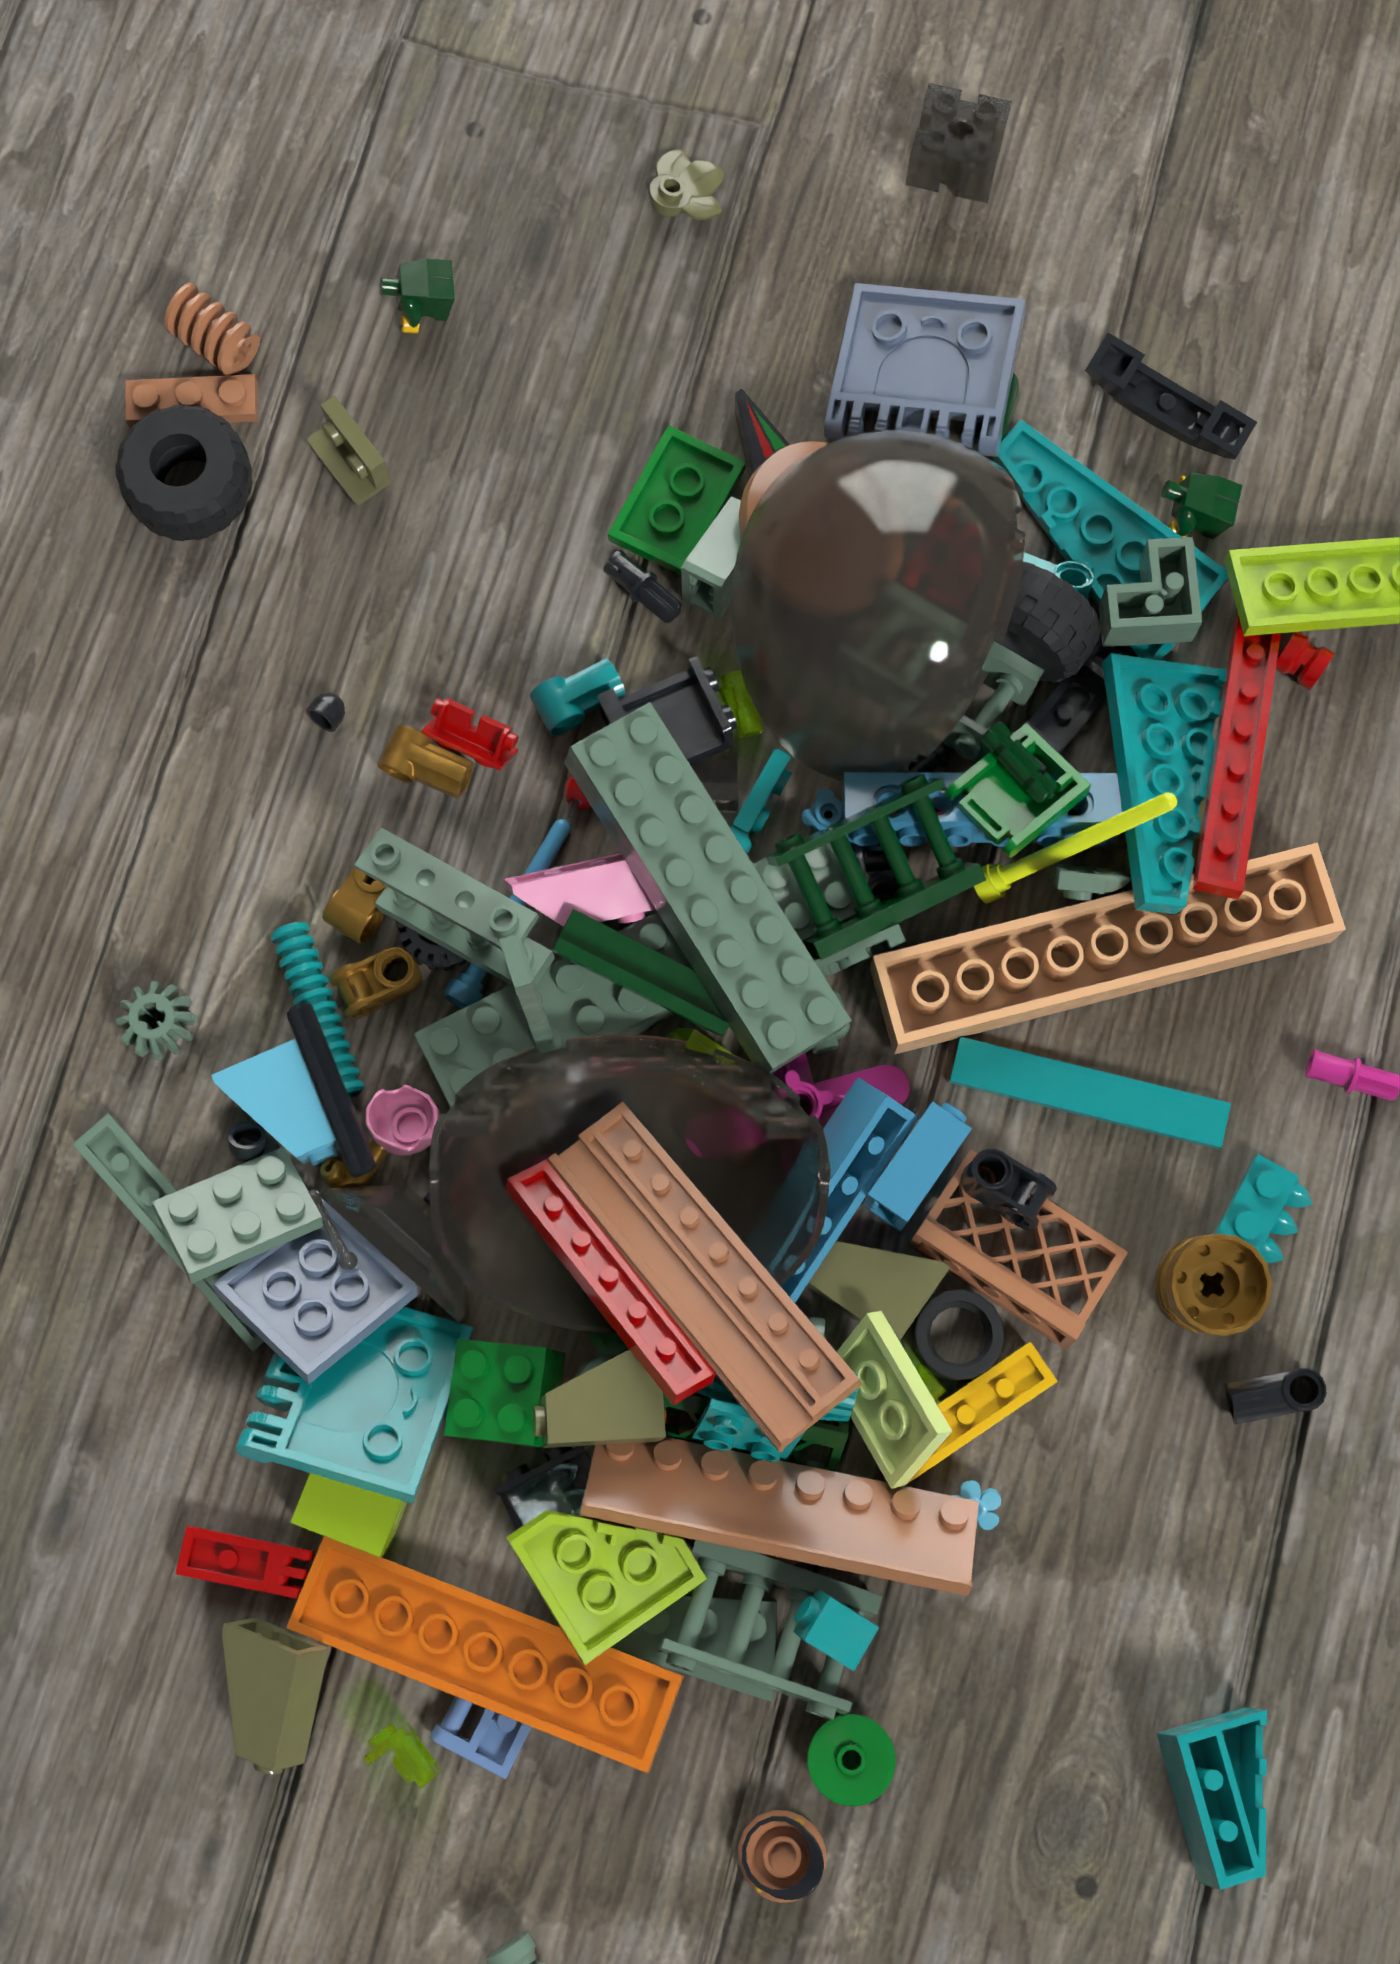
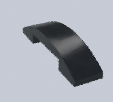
M1107 333L1085 369L1089 376L1103 390L1138 417L1178 440L1224 458L1236 459L1256 426L1257 421L1222 400H1219L1217 405L1213 406L1143 364L1141 361L1145 354L1112 334Z
M1101 633L1094 649L1076 675L1063 679L1031 719L1024 723H1027L1059 754L1066 749L1107 699L1102 662L1111 653L1138 657L1126 646L1103 647ZM1032 755L1042 766L1040 769L1041 773H1044L1048 768Z

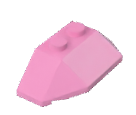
M621 853L504 879L505 888L563 927L573 909L598 922L617 918L618 923L639 921L645 918L644 912L655 910V907Z

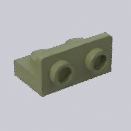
M334 395L320 405L326 422L321 424L322 428L310 435L307 441L353 504L359 506L392 484L385 460Z

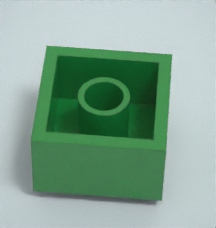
M457 1339L444 1435L542 1448V1437L534 1436L532 1409L533 1406H540V1398L545 1393L562 1385L566 1353L543 1347Z

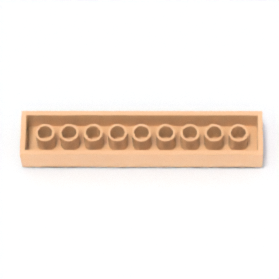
M1318 843L1248 860L1244 891L1238 900L1192 889L1195 875L1193 874L1191 876L1186 907L1177 914L1136 910L1133 890L875 955L872 958L870 971L893 1053L895 1055L1330 943L1345 931L1346 928Z

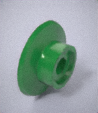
M845 1714L834 1717V1720L827 1721L817 1730L809 1745L807 1764L810 1777L815 1787L823 1796L839 1805L851 1807L868 1804L885 1792L895 1772L896 1756L890 1737L878 1723L862 1715ZM848 1750H855L860 1755L859 1763L852 1768L842 1764V1756Z

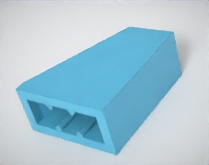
M296 1039L211 1075L214 1084L303 1164L311 1162L312 1166H316L338 1156L336 1151L339 1149L338 1143Z

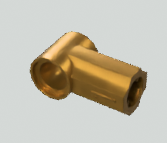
M405 725L396 726L377 764L383 772L400 781L413 783L415 780L456 799H459L465 792L474 769L473 761L434 745L426 735Z

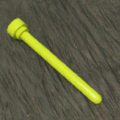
M1170 792L1163 793L1004 867L1001 864L994 866L989 863L984 865L981 869L986 881L975 885V891L986 904L1005 896L1006 890L1011 888V883L1173 810L1177 806V798Z

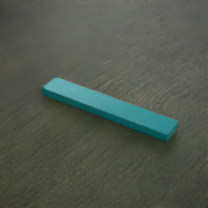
M964 1037L959 1038L949 1079L950 1084L1217 1150L1221 1149L1231 1106L1229 1102Z

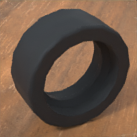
M964 1289L944 1291L928 1300L915 1318L912 1329L913 1348L921 1364L936 1377L950 1381L970 1380L989 1370L1000 1356L1004 1342L1003 1323L994 1305L980 1294ZM961 1307L970 1310L979 1317L984 1326L986 1339L983 1349L976 1358L967 1363L955 1364L945 1361L936 1354L931 1345L930 1329L932 1322L939 1313L948 1308Z

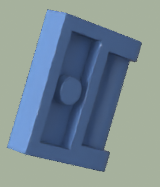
M455 1696L442 1723L435 1724L429 1738L452 1752L506 1779L532 1727L485 1709L471 1740H468L458 1734L473 1703Z

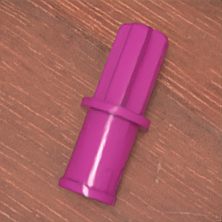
M1313 1049L1309 1056L1305 1070L1306 1078H1313L1344 1087V1092L1348 1094L1355 1090L1389 1101L1395 1100L1399 1094L1400 1076L1398 1074L1361 1064V1059L1357 1057L1351 1061L1320 1052L1317 1049Z

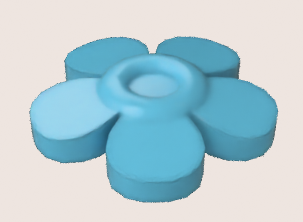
M971 1480L962 1483L960 1486L961 1496L951 1495L979 1501L977 1521L983 1529L991 1530L998 1525L999 1515L995 1509L1001 1505V1496L997 1490L989 1488L981 1494L979 1483Z

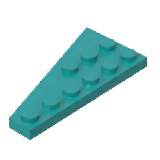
M1021 419L1000 443L998 456L992 457L1065 561L1082 563L1093 572L1094 578L1089 594L1098 607L1107 585L1141 583L1139 558L1147 540L1182 538ZM1194 546L1202 613L1229 578L1225 568ZM1177 643L1128 645L1127 648L1140 658L1163 661Z
M1111 653L1102 662L1122 812L1166 792L1174 794L1177 798V806L1173 810L1125 831L1135 909L1177 914L1187 904L1194 865L1191 852L1194 837L1200 831L1201 819L1198 818L1200 802L1205 799L1215 746V739L1212 737L1215 719L1220 715L1222 702L1219 701L1221 686L1225 683L1226 669Z

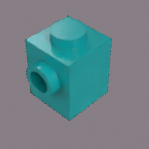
M817 1589L814 1596H808L798 1608L795 1615L797 1625L793 1632L805 1642L854 1671L879 1627L822 1590Z

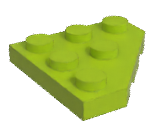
M545 1510L506 1537L507 1542L584 1665L707 1579L683 1538L675 1535Z

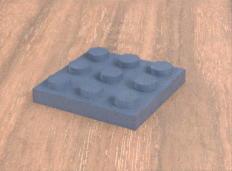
M324 1199L315 1204L322 1216V1228L239 1263L213 1283L215 1294L308 1385L418 1296L417 1285Z

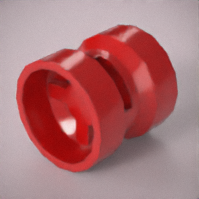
M1295 632L1278 657L1276 670L1282 674L1290 673L1298 679V684L1310 691L1335 653L1324 646L1317 648L1309 642L1308 636L1302 632Z

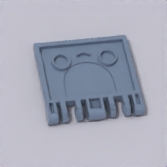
M855 283L825 418V438L844 439L849 409H852L849 425V439L860 441L864 433L866 411L879 412L874 431L875 442L887 444L891 430L892 414H898L894 435L895 445L926 449L931 431V419L937 418L934 449L946 450L950 439L951 420L965 421L964 431L961 434L960 440L962 452L973 453L978 423H983L979 439V455L997 457L1026 312V300Z

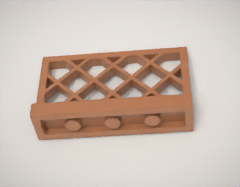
M970 1149L908 1246L927 1259L944 1262L950 1266L948 1270L950 1274L1066 1350L1078 1339L1086 1326L1087 1319L1128 1252L1046 1199L1040 1210L1046 1215L1039 1216L1038 1214L1039 1224L1034 1230L1038 1250L1015 1253L1010 1229L1020 1227L1008 1222L998 1212L999 1223L980 1227L975 1225L970 1203L979 1201L968 1196L961 1184L963 1169L978 1154ZM978 1166V1170L988 1176L989 1183L995 1184L996 1178L993 1171L988 1167ZM958 1187L960 1197L950 1199ZM962 1205L968 1229L951 1231L935 1220L943 1208ZM1057 1221L1066 1227L1070 1244L1047 1248L1041 1224ZM1001 1231L1007 1255L991 1258L982 1252L978 1235ZM1077 1235L1086 1241L1079 1242ZM970 1236L971 1244L963 1238ZM1096 1247L1112 1257L1105 1271L1087 1274L1081 1250ZM1072 1251L1078 1276L1055 1280L1049 1255ZM1041 1257L1047 1281L1031 1284L1021 1277L1018 1261ZM1009 1263L1011 1270L1006 1268L1002 1264ZM1099 1280L1091 1291L1089 1281ZM1081 1284L1085 1303L1078 1314L1062 1305L1057 1287ZM1049 1289L1050 1296L1041 1290Z

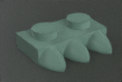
M1055 863L1050 865L1048 880L1059 889V893H1063L1065 898L1091 900L1092 893L1104 894L1105 892H1112L1124 887L1130 882V877L1119 870Z

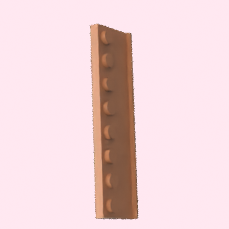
M621 1102L579 1134L580 1140L559 1156L554 1153L548 1158L550 1165L714 1369L717 1378L779 1453L784 1451L783 1448L862 1386L856 1374L624 1102Z
M665 1437L658 1442L595 1445L580 1516L969 1596L972 1588L971 1580L979 1501L907 1486L891 1489L889 1484L883 1481L781 1460L776 1462L758 1460L747 1453L732 1450L720 1451L703 1444Z

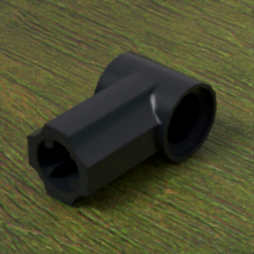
M1298 1368L1224 1384L1227 1405L1234 1425L1311 1411L1318 1408L1324 1402L1327 1394L1323 1377L1309 1368ZM1295 1377L1306 1379L1312 1388L1311 1397L1304 1404L1296 1402L1290 1394V1384Z

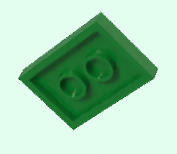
M668 425L607 534L608 541L681 576V567L684 561L730 499L746 469V462Z

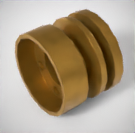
M1210 1234L1181 1240L1169 1249L1157 1267L1154 1288L1160 1308L1172 1323L1188 1332L1227 1336L1245 1331L1261 1319L1270 1302L1272 1279L1267 1262L1253 1245L1237 1236ZM1212 1276L1214 1279L1210 1285L1215 1290L1214 1293L1202 1294L1200 1291L1203 1289L1204 1284L1199 1280L1200 1277Z

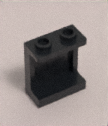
M697 656L688 659L689 668L686 671L618 698L614 688L597 695L600 713L606 726L651 702L690 765L733 748L732 730L737 729V723L728 704L721 706L715 694L719 692V686L710 667L703 669Z

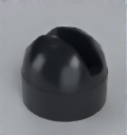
M330 692L322 693L314 698L306 708V713L316 725L326 731L334 732L345 717V706L343 700L338 695Z
M252 1121L235 1124L228 1132V1145L232 1156L242 1162H248L261 1156L266 1147V1132L264 1128Z

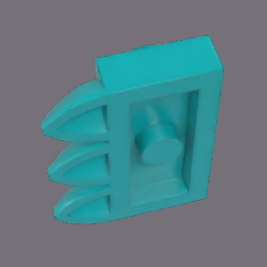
M1257 1154L1249 1164L1213 1234H1224L1241 1238L1253 1245L1267 1263L1282 1261L1284 1259L1282 1252L1269 1234L1291 1235L1297 1233L1298 1229L1293 1217L1283 1207L1284 1205L1294 1208L1311 1206V1197L1306 1188L1298 1181L1299 1176Z

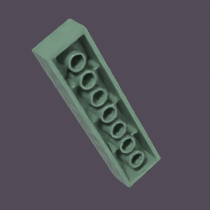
M651 702L570 746L564 764L726 1022L730 1023L729 1027L762 1079L840 1032L852 1021Z

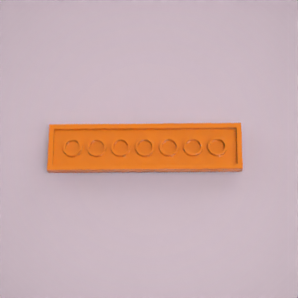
M323 1536L286 1627L299 1634L645 1773L650 1772L684 1678L680 1674L611 1647L584 1665L560 1627L326 1536Z

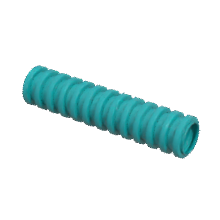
M300 921L285 924L274 930L270 935L272 943L278 945L274 950L278 957H282L279 961L281 969L287 971L283 977L287 983H291L288 988L289 994L296 997L292 1001L293 1006L309 1002L313 1006L349 1098H353L364 1090L365 1084L357 1078L361 1074L359 1068L353 1067L356 1058L354 1054H349L348 1052L352 1047L349 1041L344 1040V1037L347 1035L345 1028L339 1026L342 1018L340 1014H335V1011L338 1009L336 1002L330 1000L333 992L331 988H326L329 982L327 976L321 974L324 966L322 962L317 961L320 956L318 950L312 948L315 941L313 936L308 935L311 930L308 923Z

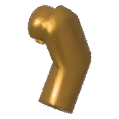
M370 1139L368 1145L376 1162V1167L373 1171L360 1177H352L344 1160L337 1161L335 1158H330L320 1168L321 1178L328 1187L337 1190L363 1187L371 1180L388 1152Z

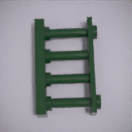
M920 774L899 784L901 792L804 839L800 833H797L774 844L777 851L766 856L768 864L772 866L789 864L816 924L813 928L815 935L803 940L812 958L823 960L986 881L979 863H963L961 858L956 859L928 796L946 787L942 778L926 779L924 774ZM911 803L939 865L936 868L938 876L923 883L921 878L915 879L888 818V814ZM869 823L872 825L898 884V887L895 888L897 895L882 903L880 898H874L846 834ZM827 843H830L857 904V907L854 908L856 915L843 922H840L838 918L832 917L805 857L806 853Z

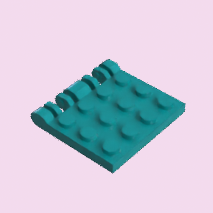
M403 1307L309 1385L274 1351L264 1376V1381L268 1385H263L259 1389L256 1398L264 1406L272 1407L282 1412L289 1411L287 1419L265 1414L264 1412L253 1411L249 1414L245 1423L249 1428L242 1430L235 1450L241 1456L261 1463L275 1462L414 1504L448 1406L457 1339L471 1340L473 1327Z

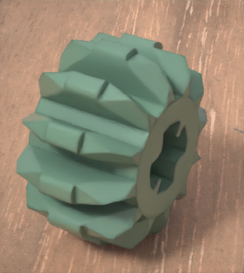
M151 981L148 994L138 986L133 987V995L136 997L134 1003L128 1000L120 1001V1007L129 1014L115 1019L118 1027L127 1029L122 1034L121 1041L127 1046L135 1044L134 1053L140 1057H144L150 1051L154 1059L162 1060L165 1054V1047L174 1055L180 1054L181 1049L176 1041L179 1038L185 1041L193 1040V1034L185 1029L184 1026L193 1025L197 1022V1016L194 1013L186 1012L192 1005L191 999L188 996L179 997V989L173 984H170L163 990L159 982ZM160 1012L165 1017L164 1022L157 1021L159 1027L153 1029L149 1025V1020L151 1018L156 1020L154 1014Z

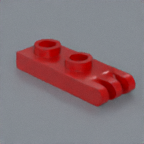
M189 1525L186 1526L175 1574L298 1599L302 1587L288 1586L289 1577L306 1580L309 1569L292 1566L293 1558L313 1561L315 1551Z

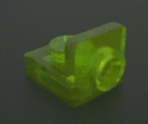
M409 1722L398 1730L390 1723L368 1740V1743L373 1748L372 1751L363 1757L368 1766L392 1748L397 1755L393 1759V1763L399 1774L409 1784L415 1781L420 1789L442 1771L440 1765Z

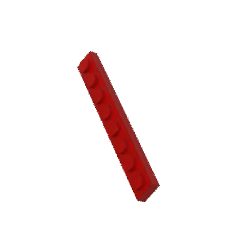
M1237 608L1192 888L1236 900L1240 898L1244 891L1281 633L1244 636Z

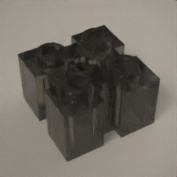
M929 83L921 111L919 128L916 130L909 158L906 186L939 192L940 184H946L956 187L955 197L988 204L1012 101L979 94L977 103L960 100L962 90Z

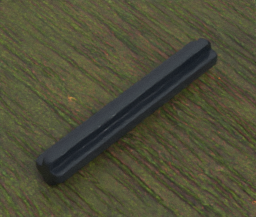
M309 1002L297 1004L289 1009L287 1018L348 1171L352 1177L366 1175L373 1171L376 1167V1162L316 1013Z

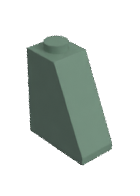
M732 496L681 567L682 601L720 620L751 567L740 535L739 510L741 500Z

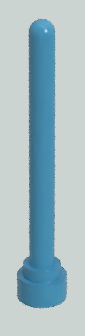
M559 819L555 821L524 875L549 868L571 830L570 823L567 820ZM513 894L511 895L510 899L526 907V902ZM471 963L465 974L460 973L457 979L451 978L442 993L443 997L461 1009L481 1000L483 995L480 992L484 987L481 981L487 971Z

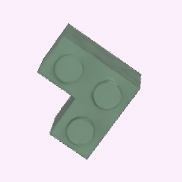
M1193 537L1147 540L1139 558L1141 583L1107 585L1099 603L1103 647L1192 642L1202 624Z

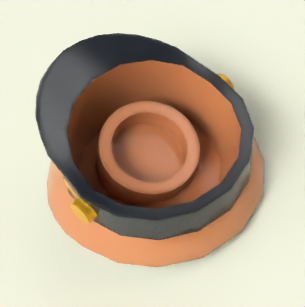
M772 1810L757 1816L744 1829L738 1845V1862L745 1880L755 1892L770 1901L786 1903L801 1900L808 1896L819 1885L826 1868V1847L820 1832L811 1821L788 1810Z

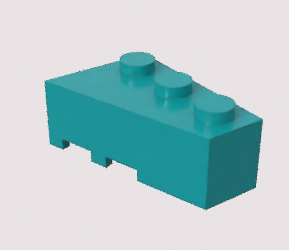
M1243 1707L1156 1733L1198 1883L1222 1890L1266 1876L1267 1809L1263 1808V1775H1267V1759L1263 1758V1726H1267V1709Z

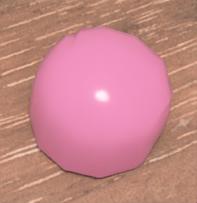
M403 1085L401 1088L391 1091L381 1089L375 1093L366 1107V1126L376 1144L388 1153L399 1156L412 1155L428 1148L435 1141L440 1131V1112L429 1094L416 1088L413 1089L409 1085Z

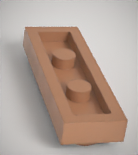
M255 374L125 380V421L129 428H131L137 421L139 422L155 410L172 407V405L185 404V406H199L209 409L212 413L223 417L229 423L258 422V381Z

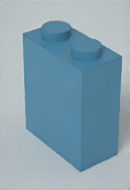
M932 1101L874 1184L862 1206L898 1232H901L972 1130L971 1127L965 1124L967 1117L948 1103H943L940 1107Z

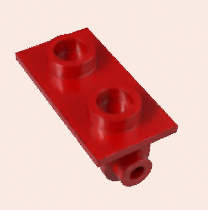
M439 698L436 699L431 709V715L435 717L421 730L422 734L435 740L439 746L459 751L474 758L478 764L488 768H495L499 771L509 763L519 750L515 748L519 735L512 733V727L485 715L480 718L478 727L472 726L475 711L450 698H446L445 701Z

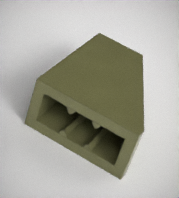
M836 1241L807 1284V1287L858 1324L867 1313L882 1311L900 1341L946 1275L950 1266L942 1261Z
M629 1349L545 1393L540 1398V1406H533L532 1409L534 1436L542 1437V1448L658 1442L666 1437L663 1392Z
M256 1617L224 1623L222 1640L235 1755L254 1763V1769L265 1774H280L285 1768L305 1763L329 1648Z

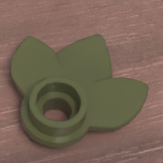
M681 149L669 151L659 159L656 165L657 177L652 180L648 191L651 205L657 213L672 217L682 212L696 220H707L721 214L720 204L711 196L720 187L724 177V172L720 167L703 160L691 163L686 153Z

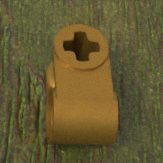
M354 867L340 889L328 901L323 911V921L361 945L367 943L376 933L385 916L384 913L378 911L375 902L386 888V885L377 880L372 881V877Z
M392 947L360 962L346 965L333 972L328 979L331 986H337L346 1010L343 1012L346 1020L351 1021L368 1016L379 1010L382 1006L414 992L421 983L422 973L417 962L407 951L402 948ZM399 962L408 964V972L403 979L396 982L388 980V971L391 966ZM353 985H355V988H356V990H357V992H358L359 997L357 996L356 991H355Z

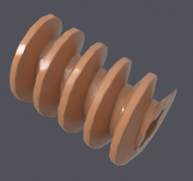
M191 282L184 284L175 293L167 307L164 318L167 332L175 337H179L184 345L192 347L196 354L205 356L207 362L218 366L220 371L226 375H236L245 370L258 351L261 336L258 334L250 336V324L244 321L237 323V315L229 311L224 314V305L219 302L211 304V296L205 292L198 294L197 285Z

